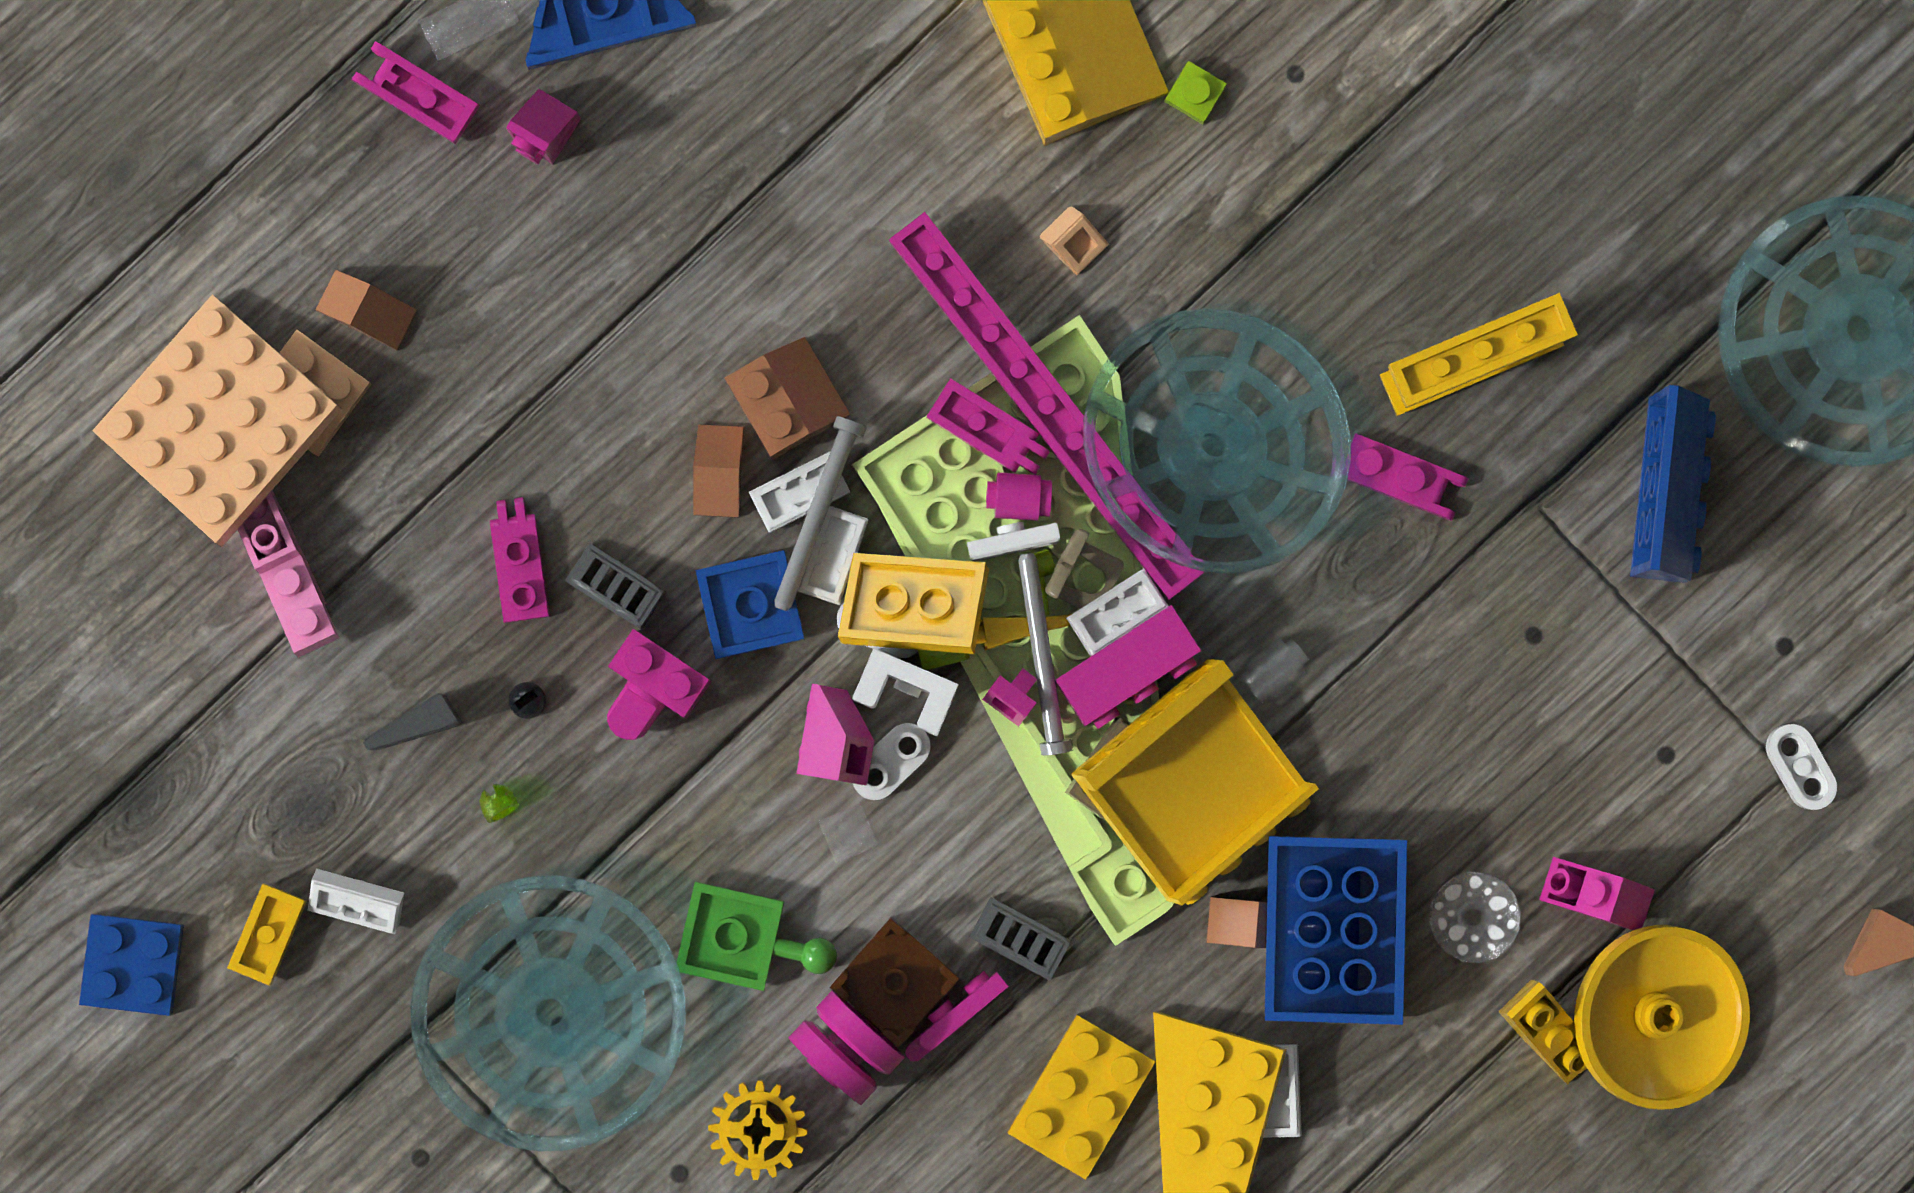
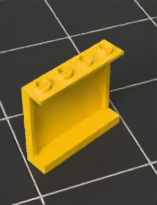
M1207 659L1071 773L1165 899L1182 906L1185 903L1187 905L1192 904L1203 897L1209 889L1207 884L1219 874L1226 875L1237 868L1243 860L1241 855L1253 845L1260 846L1269 840V836H1274L1277 831L1275 826L1287 816L1294 817L1305 810L1311 802L1309 797L1319 789L1315 783L1304 781L1230 682L1229 679L1234 674L1223 660Z

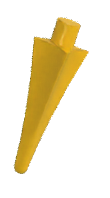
M1072 614L1045 616L1047 630L1071 626L1066 618ZM983 617L980 620L976 645L984 643V650L986 651L1029 637L1027 617Z

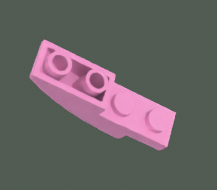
M272 490L237 530L254 569L259 573L290 646L294 654L299 658L339 639V636L325 606L326 601Z

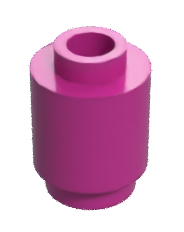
M997 473L996 482L987 481L986 508L994 509V518L1038 521L1039 516L1050 517L1052 480H1041V475Z

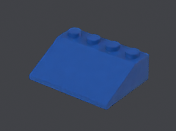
M1668 385L1650 396L1648 400L1630 577L1685 583L1691 581L1692 573L1698 574L1700 569L1702 551L1701 547L1695 546L1696 529H1702L1705 523L1706 502L1699 500L1701 483L1707 484L1710 476L1711 457L1704 456L1706 438L1712 439L1714 434L1716 414L1715 411H1709L1710 399L1681 386Z
M1269 836L1265 1021L1403 1025L1407 840Z

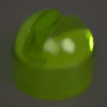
M493 784L496 793L491 796L486 790L481 793L479 805L488 823L507 817L520 806L513 792L503 784Z

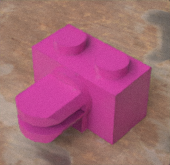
M632 629L608 665L610 669L628 680L608 711L607 723L610 730L616 736L625 740L640 739L645 736L665 706L687 719L712 681L635 629Z

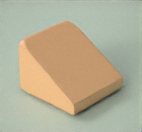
M1072 206L1068 207L1040 235V239L1075 275L1084 270L1109 245L1084 214Z

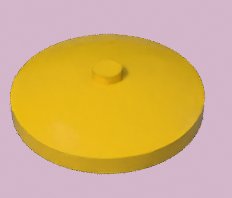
M1671 925L1642 927L1622 935L1609 944L1596 957L1587 970L1578 991L1574 1011L1577 1046L1587 1069L1594 1079L1604 1089L1619 1099L1640 1107L1657 1110L1674 1109L1690 1105L1718 1088L1730 1075L1740 1059L1745 1047L1750 1024V1005L1747 988L1743 976L1731 956L1707 936L1693 930Z

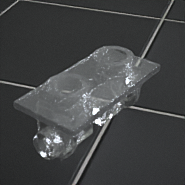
M460 0L419 20L422 31L438 62L520 23L509 0Z

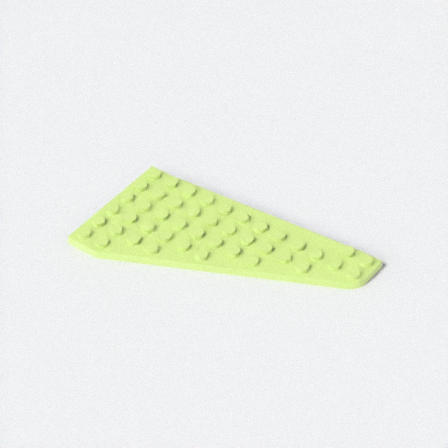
M1078 315L1031 346V348L1132 477L1120 375L1081 316ZM992 373L967 388L1035 430ZM925 416L852 464L877 502L905 557L973 561L970 560L967 542L998 536L997 527L1017 522H1023L1025 529L1056 522L1058 525L1060 541L1057 544L976 561L986 562L989 568L981 619L983 617H1027L1018 562L1020 555L1026 553L1035 554L1047 549L1056 566L1074 531L1079 529L1090 533L1086 543L1123 561V570L1114 587L1143 569L1040 435L1035 442L1050 451L1047 458L1043 459L1030 450L1026 458L1040 466L1036 475H1041V480H1052L1050 517L1039 516L1038 521L994 518V509L986 508L987 481L996 482L997 473L1014 472L931 422ZM1019 466L1016 473H1014L1034 475L1026 469L1022 468L1021 466ZM1079 554L1064 586L1095 594L1104 588L1106 579L1100 569ZM1052 574L1044 577L1046 585L1048 584ZM1048 595V616L1073 614L1079 610V608L1059 598L1055 599ZM1071 626L1048 631L1055 680L1091 657ZM1030 636L986 651L984 650V643L977 644L975 654H969L970 659L961 661V664L1089 908L1116 946L1165 914L1174 903L1165 899L1108 822L1065 793L1074 780L1071 773L1086 762L1114 719L1097 729L1093 721L1084 727L1056 684L1064 739H1071L1073 751L1055 755H1041L1040 743L1046 742L1037 680L1026 694L1036 702V705L1019 727L982 700L1000 675L1012 683L1022 668H1024L1036 677ZM1158 690L1137 704L1132 697L1126 699L1116 706L1120 712V715L1117 717L1130 725L1159 700Z

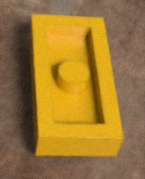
M262 883L227 968L266 985H272L307 900Z

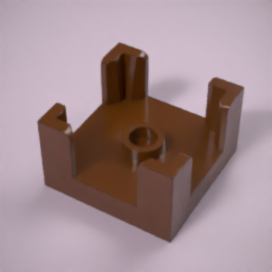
M890 917L833 982L830 988L844 1001L853 1005L878 1027L886 1038L899 1048L930 1010L959 980V976Z

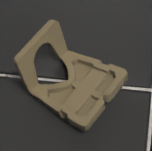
M1083 529L1074 531L1045 588L1047 595L1055 599L1059 598L1079 609L1112 589L1124 567L1122 560L1086 543L1090 533ZM1079 554L1104 573L1106 582L1100 592L1089 594L1064 586Z

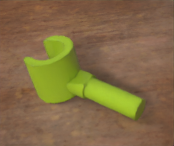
M1046 549L1034 555L1037 558L1045 616H1048V595L1045 591L1047 585L1044 577L1053 574L1055 564L1049 550Z

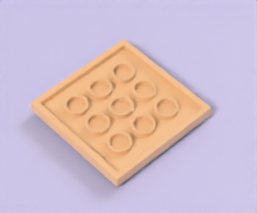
M212 294L92 431L210 539L223 547L343 409Z

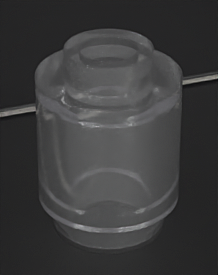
M1278 638L1246 665L1248 670L1240 678L1262 704L1270 698L1275 701L1308 674L1303 665L1309 659L1292 639L1285 644Z

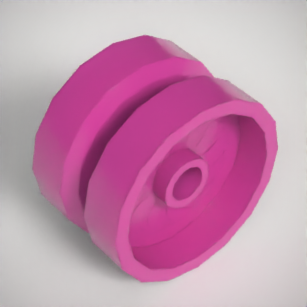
M831 990L816 1008L818 1016L829 1026L832 1032L828 1034L813 1021L804 1020L788 1038L807 1058L806 1061L836 1089L839 1087L855 1102L862 1105L877 1089L874 1077L861 1063L865 1060L881 1074L890 1075L905 1056L859 1011Z

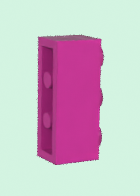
M1170 605L1057 678L1055 682L1083 726L1085 727L1093 721L1097 729L1120 715L1116 706L1126 699L1132 697L1137 704L1159 690L1154 681L1170 672L1173 678L1176 679L1196 666L1197 663L1193 656L1201 652V649L1173 606Z

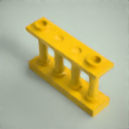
M1557 293L1388 365L1389 370L1379 374L1396 416H1399L1564 346L1563 342L1576 337L1578 334L1561 294Z

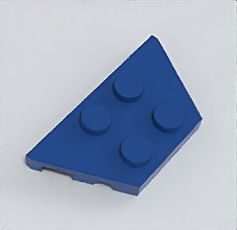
M540 0L533 23L534 30L529 53L527 52L525 61L528 70L693 28L697 25L694 16L679 0Z

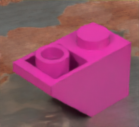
M538 89L510 120L506 129L513 138L511 144L516 148V152L539 165L542 159L553 165L581 118L577 111Z
M812 684L796 774L867 786L874 739L847 690Z
M1553 857L1539 900L1610 924L1636 930L1644 925L1655 889L1620 876Z

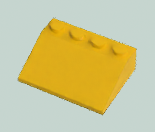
M982 0L1044 146L1169 93L1130 0Z

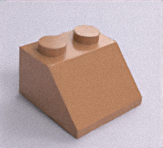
M805 337L764 354L725 377L728 386L772 461L833 426L837 416L843 418L850 416L849 411Z

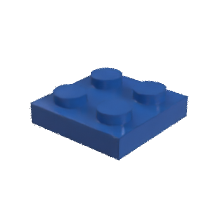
M784 550L695 570L716 660L805 640L796 598L788 611L775 607L774 600L788 566Z
M90 914L79 1005L166 1016L173 1015L184 925Z

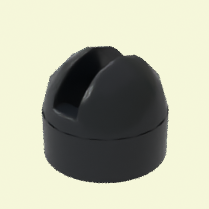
M520 683L512 689L509 695V706L513 713L521 718H535L543 712L546 706V695L542 688L534 683ZM534 690L538 697L519 710L515 703Z

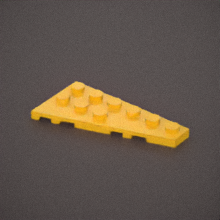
M1158 1011L1153 1012L1163 1193H1248L1287 1049Z

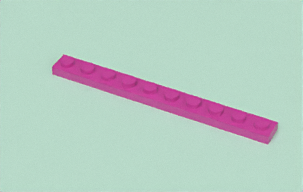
M926 212L889 239L890 244L1140 565L1146 570L1168 601L1205 573V570Z

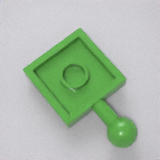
M695 882L675 971L765 991L772 955L801 961L809 972L824 974L834 967L837 960V952L834 945L824 938H814L806 944L778 938L777 933L785 901Z

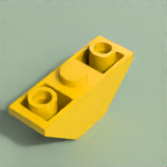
M1530 980L1499 1010V1013L1517 1034L1567 1085L1578 1074L1587 1069L1577 1046L1574 1021L1539 981Z

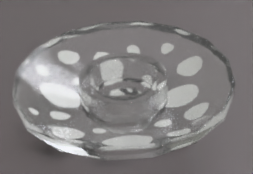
M1468 872L1451 878L1439 888L1431 903L1430 925L1435 940L1446 953L1464 962L1482 963L1498 958L1512 946L1520 929L1521 911L1515 894L1505 882L1490 874ZM1472 908L1478 909L1482 916L1480 923L1476 926L1469 925L1465 919L1467 911Z

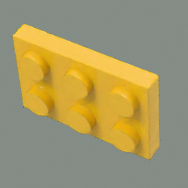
M853 553L838 638L842 644L975 654L989 568L986 562Z
M1076 1014L1007 1133L1086 1180L1156 1061Z

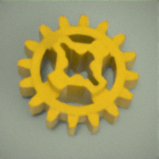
M758 1079L755 1090L752 1091L749 1090L745 1082L739 1083V1096L735 1097L732 1093L726 1091L723 1097L728 1104L727 1107L714 1106L712 1110L716 1116L720 1117V1122L708 1125V1131L719 1133V1139L710 1145L711 1149L723 1148L725 1154L719 1163L722 1166L731 1160L737 1163L734 1175L738 1177L745 1168L751 1169L753 1180L759 1179L761 1169H767L772 1178L777 1177L776 1165L781 1162L790 1169L793 1166V1162L788 1154L791 1151L801 1154L804 1147L796 1142V1137L807 1135L808 1129L797 1126V1121L803 1118L806 1113L804 1110L793 1111L790 1107L796 1099L794 1094L785 1099L779 1096L781 1084L777 1083L769 1092L765 1091L763 1079ZM751 1100L750 1112L743 1119L729 1120L730 1115L737 1106ZM768 1101L774 1103L783 1111L788 1122L777 1121L769 1113ZM759 1108L762 1124L765 1127H770L771 1133L764 1134L757 1151L753 1133L746 1132L745 1127L753 1124ZM729 1137L739 1138L748 1148V1158L742 1156L733 1148ZM774 1140H787L785 1146L778 1154L765 1159L766 1148Z

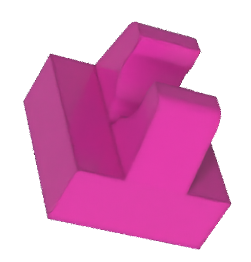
M1022 668L1012 683L1000 675L982 700L1019 727L1036 705V702L1026 694L1037 678L1024 668Z

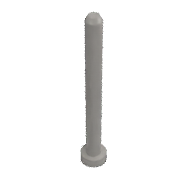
M837 416L833 428L839 430L774 600L775 607L784 611H788L792 607L855 437L863 438L867 428L843 417Z
M1033 553L1021 554L1018 562L1046 742L1040 743L1041 755L1066 753L1073 751L1071 739H1064L1037 558Z

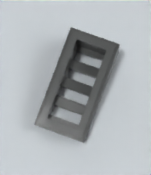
M590 543L565 580V582L643 630L666 594V591ZM595 558H597L603 564L590 584L587 585L581 580ZM610 568L618 573L603 595L596 590ZM627 577L633 583L620 603L617 604L612 601V598ZM640 587L648 592L633 614L626 609Z
M437 693L365 738L363 744L367 750H381L458 727L463 722L447 696Z
M992 897L987 902L969 936L973 940L1049 981L1071 943V939ZM1000 912L1006 915L995 938L991 939L986 936V933L995 916ZM1015 920L1021 923L1022 926L1012 945L1008 948L1002 942ZM1030 929H1032L1038 935L1025 957L1018 952ZM1046 938L1054 941V944L1043 965L1035 962V959Z

